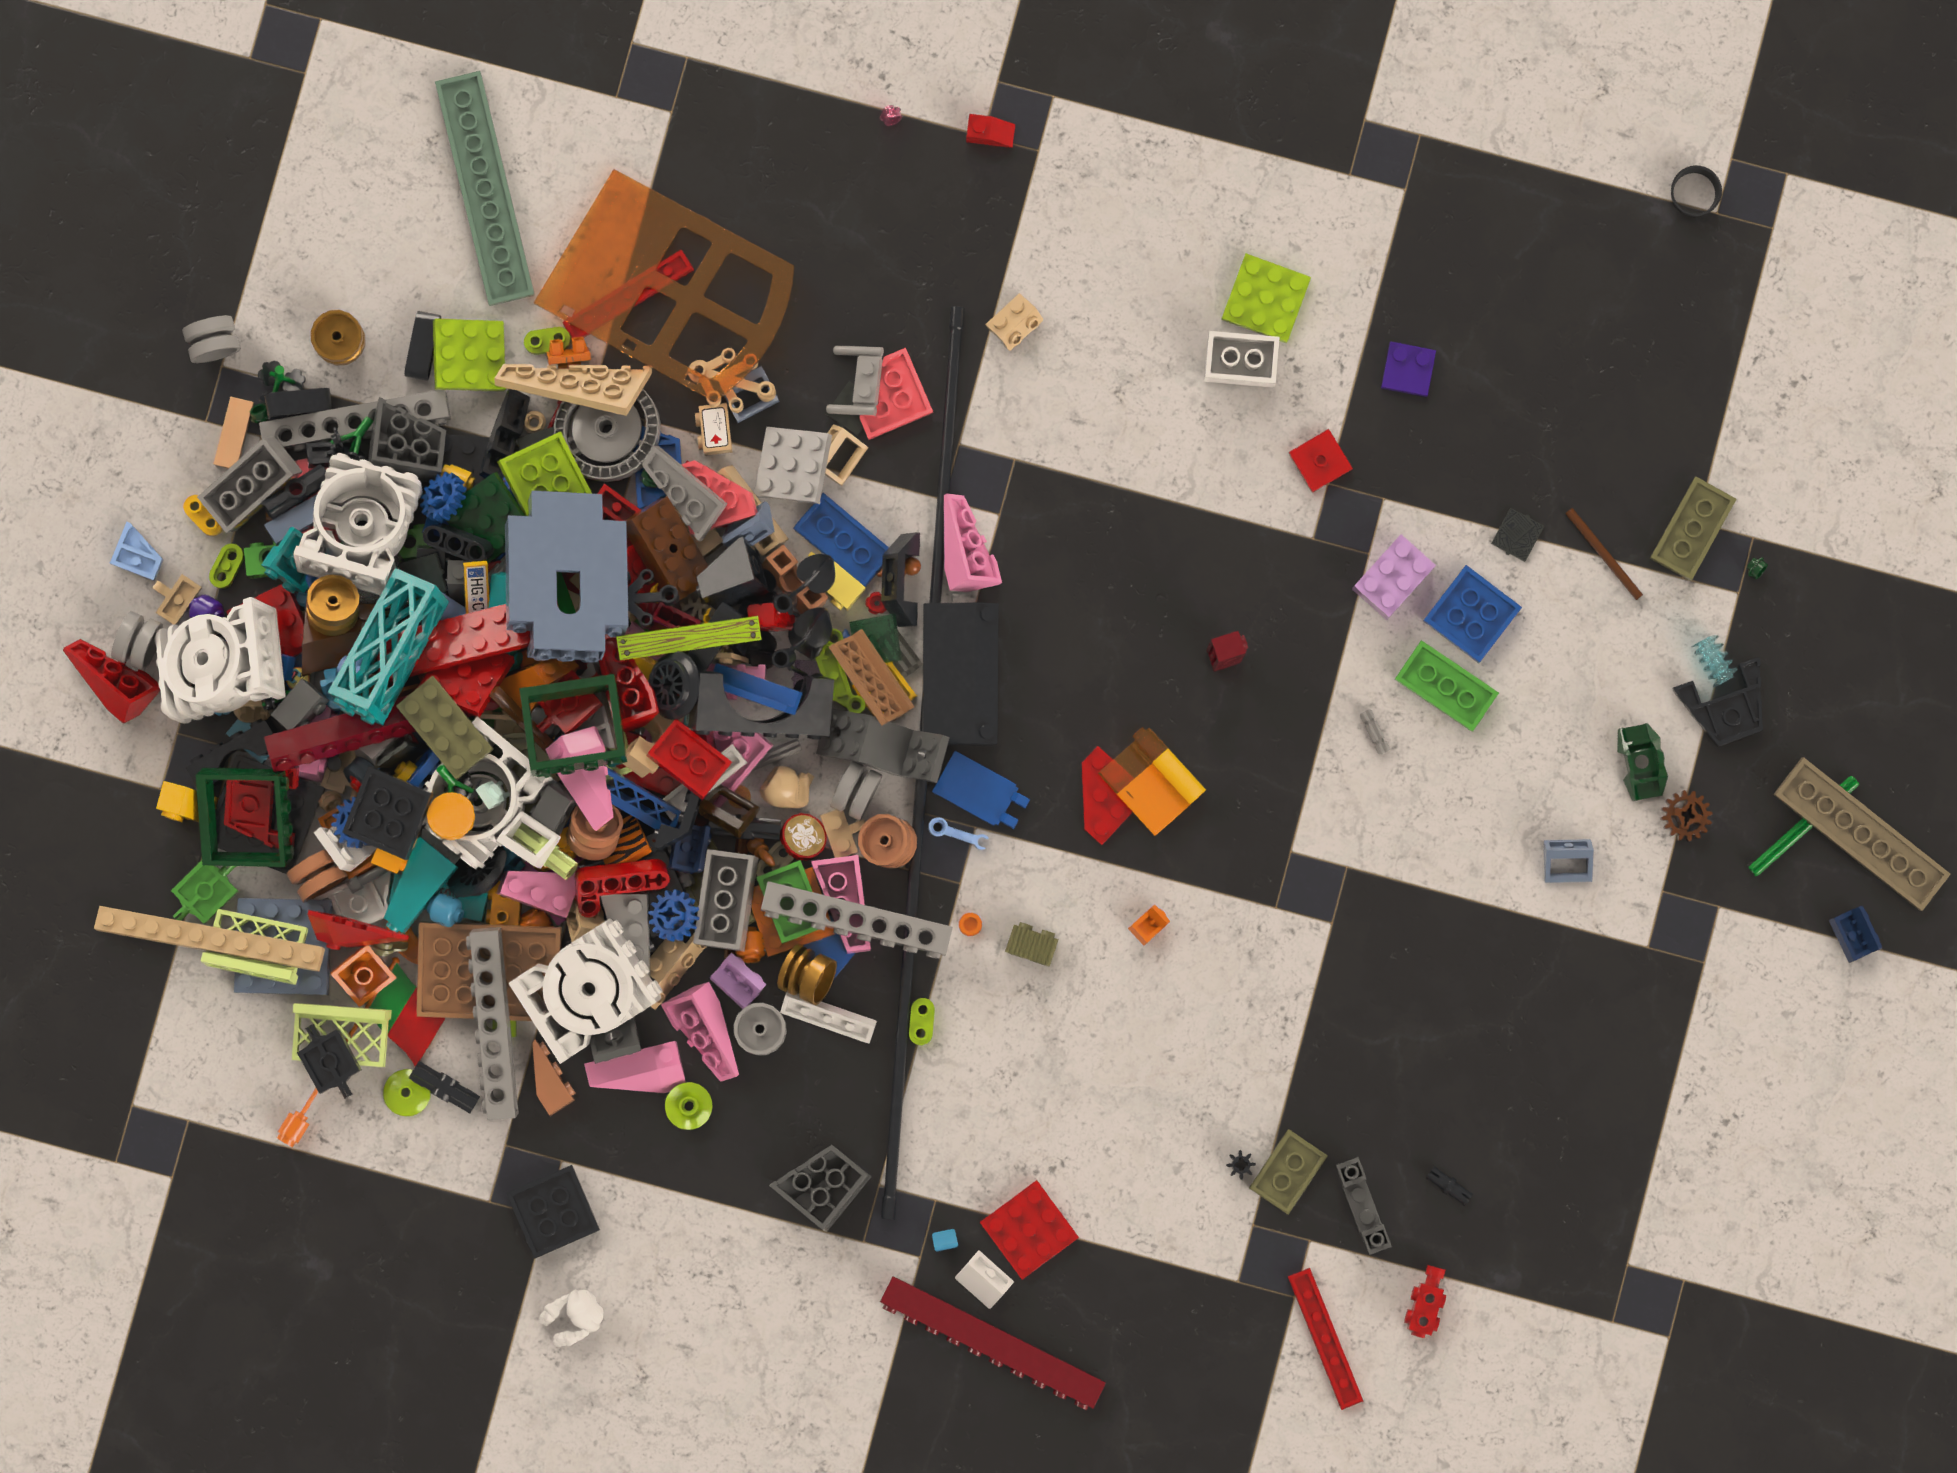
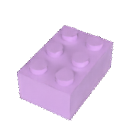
M1401 534L1354 585L1352 590L1384 619L1388 620L1436 565Z

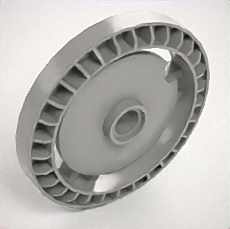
M642 389L636 399L642 406L646 418V430L642 441L640 440L642 422L634 405L627 416L581 406L574 417L572 436L569 437L571 419L580 405L562 401L555 417L554 434H556V431H561L583 477L601 482L618 481L630 477L643 468L642 464L653 447L658 446L661 434L659 412L653 400L644 389ZM606 425H612V429L608 433H602ZM575 443L577 446V448L574 450H572L571 444ZM636 445H638L639 448L636 450V452H632ZM583 454L593 461L602 463L615 462L627 455L630 457L615 465L595 466L586 463L577 456Z

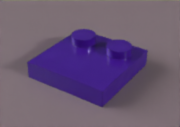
M1390 341L1381 388L1427 397L1436 350Z

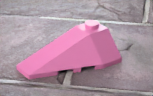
M945 494L944 566L950 591L971 592L1001 584L1002 580L997 561L993 554L989 555L984 545L987 541L984 535H979L974 525L976 519L965 497L962 495Z
M593 726L562 735L546 748V752L550 760L605 752V745L597 727ZM600 766L599 769L594 771L575 770L573 774L569 775L557 773L594 830L597 831L613 818L611 793L606 785L607 767Z
M709 982L694 986L661 1004L671 1025L676 1031L680 1029L689 1039L687 1041L689 1046L697 1048L702 1054V1061L720 1082L739 1075L721 1004Z
M676 1041L644 1048L631 1055L621 1056L609 1061L596 1064L593 1061L584 1064L590 1087L668 1093L675 1086L686 1082Z

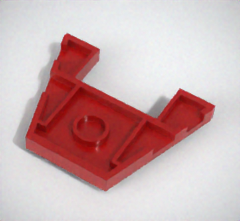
M299 766L285 771L286 777L289 778V788L296 789L298 787ZM227 780L224 825L250 838L253 836L271 848L279 849L278 831L271 829L274 781ZM292 833L290 844L294 847L295 833Z

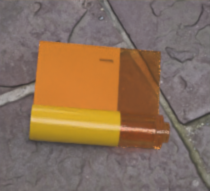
M1142 727L1132 736L1135 741L1098 774L1153 835L1156 836L1197 800L1206 789L1150 727L1147 730Z

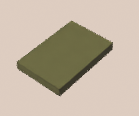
M1288 1129L1249 1189L1289 1215L1328 1155Z

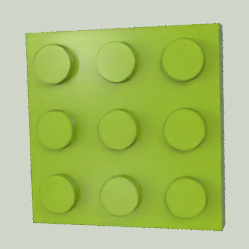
M1245 253L1221 320L1265 336L1279 337V341L1287 343L1311 277Z
M433 320L436 390L503 392L506 390L504 387L495 386L494 380L502 365L505 364L504 321Z
M561 431L497 462L525 516H529L528 500L531 491L592 494Z

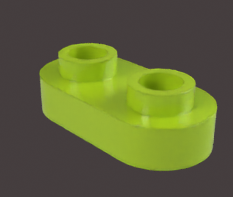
M563 327L533 330L526 334L524 346L531 354H546V352H549L550 340H554L555 336L560 334L563 336V349L566 350L571 343V336ZM533 338L540 340L538 345L531 344Z
M225 545L210 570L209 580L216 588L225 589L233 583L244 561V552L238 545ZM235 552L237 554L235 560H229L230 553ZM221 573L226 574L224 581L218 580V576Z
M926 998L917 999L911 1007L909 1037L914 1044L920 1046L929 1043L933 1035L935 1007ZM924 1005L927 1007L928 1011L926 1014L919 1013L918 1009L920 1006ZM918 1029L925 1031L923 1038L917 1037L916 1032Z

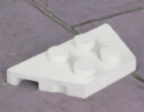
M389 871L363 885L364 888L352 894L347 883L312 900H332V914L373 924L384 918L390 904L391 872Z

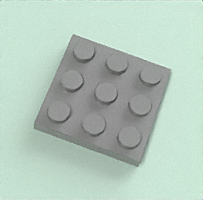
M766 427L754 494L757 497L820 504L832 435L821 432Z

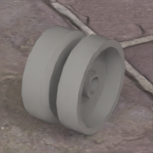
M225 315L203 319L189 324L182 329L186 343L193 344L188 349L192 363L219 360L241 350L238 337L230 335L235 330L231 316Z
M130 611L119 627L112 646L111 658L122 663L130 659L132 667L144 671L157 650L154 637L156 631L163 628V624L153 619H149L144 623L142 615Z
M852 761L835 789V795L830 807L841 812L845 810L851 800L853 802L849 809V816L860 821L883 775L871 770L866 774L864 780L861 781L864 765Z
M753 1003L743 1008L737 1015L734 1023V1036L738 1044L745 1051L754 1055H768L777 1051L783 1044L787 1034L786 1022L782 1014L773 1006L765 1003ZM759 1024L765 1028L761 1034L756 1032V1026Z

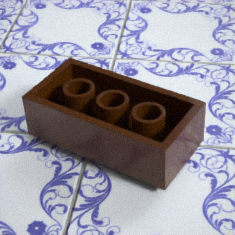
M668 496L654 501L626 519V535L645 567L653 572L655 584L659 583L658 589L661 590L666 585L674 586L679 593V601L694 592L696 586H698L697 576L708 567V564ZM674 595L667 596L666 600H672Z

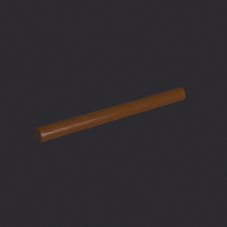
M1573 508L1567 511L1565 514L1634 599L1638 600L1643 596L1642 592Z

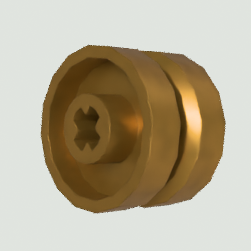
M329 310L321 314L314 321L311 329V343L318 355L327 363L336 366L348 365L356 361L362 354L365 347V333L360 323L350 313L342 310ZM339 334H341V338L339 340H334V338H338Z
M330 574L314 581L307 593L306 615L309 624L316 631L330 636L345 634L354 627L358 620L359 593L357 587L349 579L341 575Z

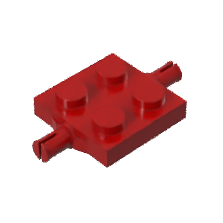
M571 670L558 682L581 678ZM596 672L592 677H597L600 675ZM595 693L537 702L544 709L547 717L536 727L544 733L554 724L561 728L565 734L572 733L600 709L603 704L595 696Z

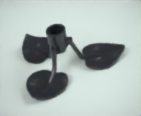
M815 554L805 558L799 564L796 572L797 577L804 583L795 591L784 592L778 595L777 591H774L777 585L775 576L767 569H763L769 593L749 601L752 602V605H762L763 603H773L774 599V606L777 611L781 613L788 612L789 615H794L798 618L801 614L793 610L797 605L796 595L807 586L814 593L828 591L833 586L836 577L834 559L827 554ZM795 622L792 630L788 631V639L792 646L803 639L797 636L794 631ZM806 641L805 644L796 650L808 659L813 660L820 654L823 646L814 648Z
M817 607L802 613L795 622L794 631L797 636L803 639L790 648L776 650V638L768 631H760L762 640L752 641L745 657L749 658V664L754 667L766 665L767 669L772 668L774 665L777 668L787 667L789 671H794L803 677L808 676L806 672L793 666L796 662L794 651L805 644L806 641L814 648L822 647L829 642L832 636V623L829 611L826 608ZM814 673V674H812L811 676H824V675H822L821 673ZM803 679L796 682L794 690L800 692Z

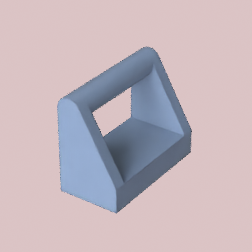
M762 366L739 377L756 383L762 380L763 382L769 381ZM732 386L735 394L744 390ZM720 387L721 392H722V394H723V396H724L726 402H727L728 405H729V401H728V399H727V397H726V395H725V393H724L722 387ZM775 396L772 401H760L739 413H732L737 423L778 403L779 400Z
M766 501L756 506L757 513L754 517L727 526L722 537L725 546L730 547L741 537H744L751 545H755L775 532L771 509Z
M1591 839L1544 840L1545 883L1592 882L1594 849ZM1586 858L1587 873H1550L1551 859Z

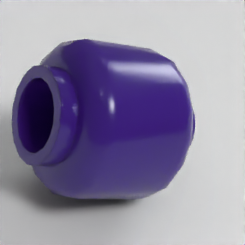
M204 594L195 597L189 604L190 618L204 614L216 615L222 618L225 616L223 605L210 595Z

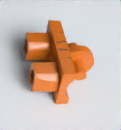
M584 337L572 338V349L567 350L563 349L562 340H550L549 352H546L549 365L558 364V368L569 369V365H581V361L591 360L590 351L586 346Z

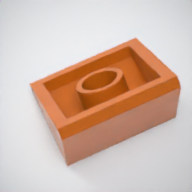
M370 945L362 946L330 972L359 1008L396 979L394 973L384 960L374 953Z

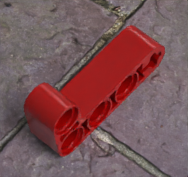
M660 859L588 866L578 869L574 880L575 897L579 912L587 918L597 915L600 910L599 896L657 890L666 887L670 880L666 864Z

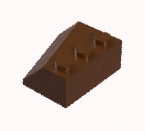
M359 604L358 620L354 627L345 634L337 636L324 635L316 631L309 624L305 611L302 642V677L310 675L312 672L321 670L324 672V670L337 667L340 660L345 655L348 656L375 605Z

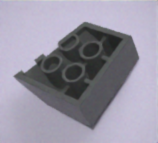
M379 397L372 427L368 461L374 466L381 468L382 466L391 467L399 473L405 474L409 472L415 474L418 480L430 483L431 479L435 481L437 474L442 472L446 430L421 417L418 419L406 413L405 409L399 406L396 408L386 403L387 400Z
M831 1145L769 1186L823 1231L827 1232L872 1176Z

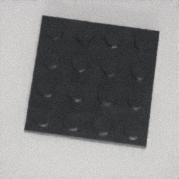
M237 754L231 767L273 769ZM299 778L298 787L296 789L289 788L287 800L291 802V811L288 816L289 822L292 823V833H295L294 857L285 867L269 868L286 874L296 865L317 812L319 799L324 794V787ZM225 782L215 808L218 849L226 852L279 853V849L271 848L253 836L250 838L224 825ZM274 786L271 829L278 831Z

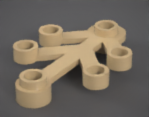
M732 348L724 349L720 356L709 362L696 360L688 368L689 378L695 383H701L707 395L708 404L712 407L720 405L722 399L720 394L714 391L710 380L719 382L729 401L730 410L734 413L741 412L744 405L742 400L736 396L732 386L757 393L759 399L764 402L772 401L776 396V389L769 381L759 384L736 377L747 370L757 368L758 360L753 354L746 355L743 362L722 373L714 370L725 363L731 364L736 360V354ZM727 353L733 354L730 359H726L725 355ZM749 359H754L755 363L753 365H748L747 361ZM703 368L704 370L701 374H696V369ZM764 387L770 388L768 393H763L762 389ZM712 396H718V400L716 402H711L710 398ZM734 402L740 403L738 408L732 407Z

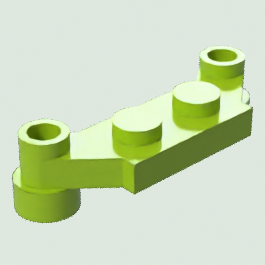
M832 629V636H837L838 641L843 640L841 631ZM829 640L823 646L820 656L815 657L820 673L825 677L834 679L833 702L835 701L842 705L849 712L861 714L865 710V701L861 696L852 694L845 671L829 649L834 644ZM855 702L861 705L857 710L852 708V704Z

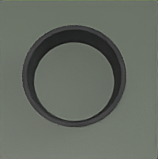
M1699 165L1686 167L1678 172L1673 179L1671 199L1677 210L1684 215L1698 217L1708 214L1717 207L1721 200V182L1718 176L1707 167ZM1691 173L1701 174L1707 177L1713 184L1715 198L1707 211L1699 214L1690 213L1677 204L1673 190L1677 181L1684 175Z

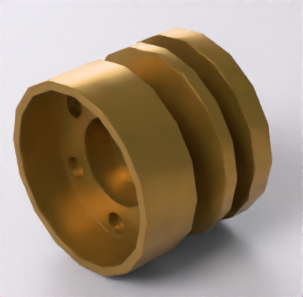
M797 944L789 952L781 967L777 982L778 988L785 992L788 991L791 995L799 993V997L802 1000L816 1006L824 999L833 983L837 963L834 959L823 954L815 957V951Z

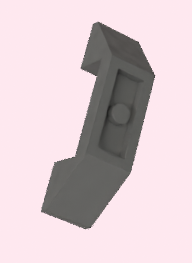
M1359 1157L1336 1165L1343 1191L1369 1255L1392 1247L1366 1183V1176Z

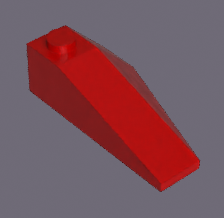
M606 634L605 653L602 660H599L602 676L615 675L623 732L626 733L648 725L659 713L654 690L633 658L620 660L617 638ZM606 691L607 698H608V702H609V706H610V710H611V714H612L610 693H609V691Z
M82 639L73 642L63 649V652L105 708L123 724L139 716L161 691L159 683L145 671L139 669L135 671L125 666L126 662H117L107 657L105 651Z
M308 910L307 914L317 940L327 943L326 947L330 949L340 950L341 946L353 948L405 941L409 937V935L341 915Z

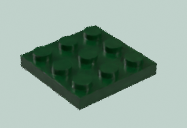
M497 472L491 474L463 495L466 496V499L461 500L462 508H457V514H451L450 520L447 521L450 526L484 538L492 544L493 554L489 559L484 560L487 561V564L505 553V524L508 515L525 516ZM477 546L476 552L479 556H482V549Z

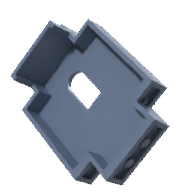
M531 491L528 500L529 516L508 515L505 524L506 630H513L516 633L530 631L527 658H534L537 661L557 659L561 662L581 660L585 663L602 660L605 653V634H608L610 637L625 635L628 628L626 521L603 520L602 494ZM556 572L579 573L580 609L574 614H565L557 606Z

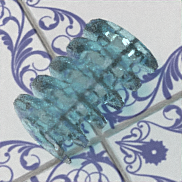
M1711 635L1691 646H1698V649L1694 652L1695 655H1703L1699 663H1707L1703 669L1704 672L1712 671L1708 679H1717L1713 684V688L1735 677L1733 674L1738 670L1737 667L1729 668V665L1733 662L1732 659L1724 660L1728 651H1719L1724 644H1715L1719 635Z

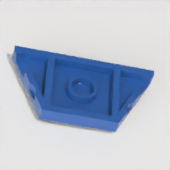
M642 426L641 441L645 435L646 427ZM661 433L658 446L678 463L682 464L680 439ZM638 445L633 449L634 453L639 448ZM644 467L635 473L637 507L641 510L654 501L667 496L662 489L646 487L642 483L641 473Z

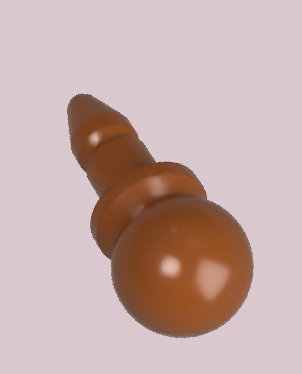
M915 557L905 559V575L913 576L918 574L921 570L920 561ZM882 570L876 574L877 577H882Z
M754 838V840L750 839L747 841L746 847L751 854L758 857V859H762L766 865L775 867L774 859L768 853L769 848L763 839Z

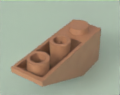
M534 1040L532 1043L536 1094L548 1114L553 1115L575 1101L572 1095L576 1093L569 1082L564 1083L560 1075L563 1072L556 1061L551 1063L547 1055L550 1054V1051L545 1043L541 1042L539 1044L537 1040Z

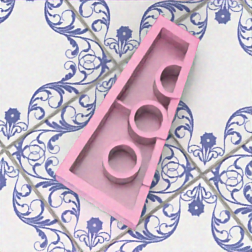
M858 855L811 861L823 895L865 905ZM830 909L835 922L840 918V914L837 910ZM853 915L850 917L849 923L857 928L863 924V919L859 915ZM848 932V936L840 935L847 954L871 950L870 942L857 939V934Z

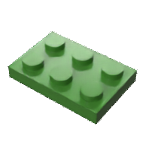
M801 860L756 877L763 896L768 881L813 892ZM783 898L780 901V906L783 910H790L793 908L794 903L790 898ZM808 903L803 907V912L807 916H813L816 914L817 908L814 904ZM779 915L778 919L772 918L782 944L818 930L811 928V923L802 921V924L799 925L788 922V917Z

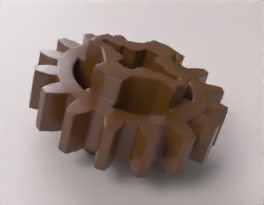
M1683 790L1681 797L1674 793L1672 795L1673 801L1671 799H1666L1665 801L1668 807L1661 808V811L1665 812L1666 815L1661 817L1660 820L1667 822L1663 829L1670 828L1669 836L1677 834L1678 841H1681L1685 836L1687 842H1690L1692 835L1699 839L1701 838L1700 831L1702 833H1707L1708 831L1704 826L1712 824V821L1708 820L1707 817L1712 815L1713 812L1706 810L1710 803L1703 804L1704 796L1696 798L1695 791H1692L1687 796L1686 790ZM1686 800L1682 808L1674 807L1678 802ZM1695 805L1699 807L1701 815L1697 813ZM1688 809V815L1691 816L1692 819L1687 820L1685 823V817L1681 816V813L1686 812ZM1671 817L1675 818L1678 827L1673 824ZM1689 825H1699L1695 830L1687 832Z

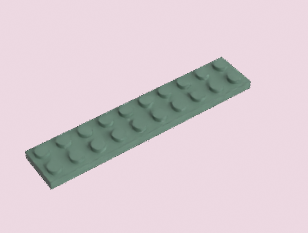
M481 71L435 81L488 304L493 306L535 296Z

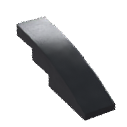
M507 390L486 447L479 476L487 478L497 472L501 479H504V475L497 462L514 453L517 438L522 434L530 401L529 396L517 390Z

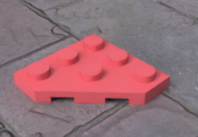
M906 348L883 358L876 416L860 415L859 417L868 440L933 413Z
M694 460L681 464L728 503L710 530L749 519L756 515L757 508L752 492ZM688 525L689 531H690V535H694L695 533L693 532V530H692V529L690 528V526Z

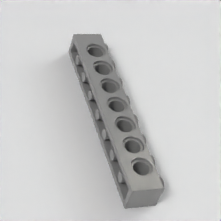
M435 390L386 399V403L396 408L399 406L405 409L408 414L418 419L421 417L437 426L445 425L446 421L451 420L445 390ZM378 401L260 422L261 438L274 435L285 450L293 449L294 452L305 451L306 443L331 442V435L334 433H328L327 426L332 422L338 423L337 431L341 437L356 431V429L350 428V422L353 419L359 418L363 421L367 416L373 420ZM427 405L431 407L429 415H419V410L422 406ZM373 423L364 434L363 439H371ZM307 427H314L315 434L310 438L304 437V430ZM291 431L292 438L287 442L281 441L282 433ZM355 437L344 440L342 443L353 442Z
M769 881L767 882L761 911L765 912L764 916L778 919L780 915L788 917V922L799 925L802 924V921L811 923V928L825 930V927L834 929L835 934L848 936L849 932L857 934V939L867 942H871V938L881 940L880 945L894 948V944L904 946V951L917 953V950L927 952L926 956L940 959L941 955L946 956L953 928ZM783 898H790L794 906L790 910H783L780 906V901ZM808 903L814 904L817 908V912L813 916H807L803 912V907ZM830 909H835L840 914V918L835 922L829 921L826 917V913ZM851 916H861L863 924L857 928L851 926L849 923ZM880 920L885 923L886 930L883 933H876L873 930L872 924L875 921ZM900 926H904L909 930V936L905 939H900L896 936L895 931ZM922 932L930 933L932 942L927 945L922 944L919 941V934Z
M501 927L472 929L469 933L470 936L466 937L467 950H471L472 959H469L468 965L470 974L473 973L474 983H471V995L476 998V1006H473L474 1020H478L475 1039L476 1043L480 1044L481 1053L477 1055L478 1066L482 1067L483 1076H480V1089L485 1092V1099L482 1100L483 1114L487 1113V1120L516 1118L519 1112ZM481 948H486L490 951L491 957L489 959H484L480 956L479 951ZM482 972H490L493 976V981L485 982L482 979ZM484 996H493L495 1005H487L484 1002ZM489 1018L494 1019L497 1022V1028L490 1029L486 1024V1020ZM489 1042H496L500 1047V1051L492 1052L488 1047ZM491 1066H499L502 1070V1075H494L491 1072ZM493 1089H501L504 1093V1098L497 1099L494 1097Z

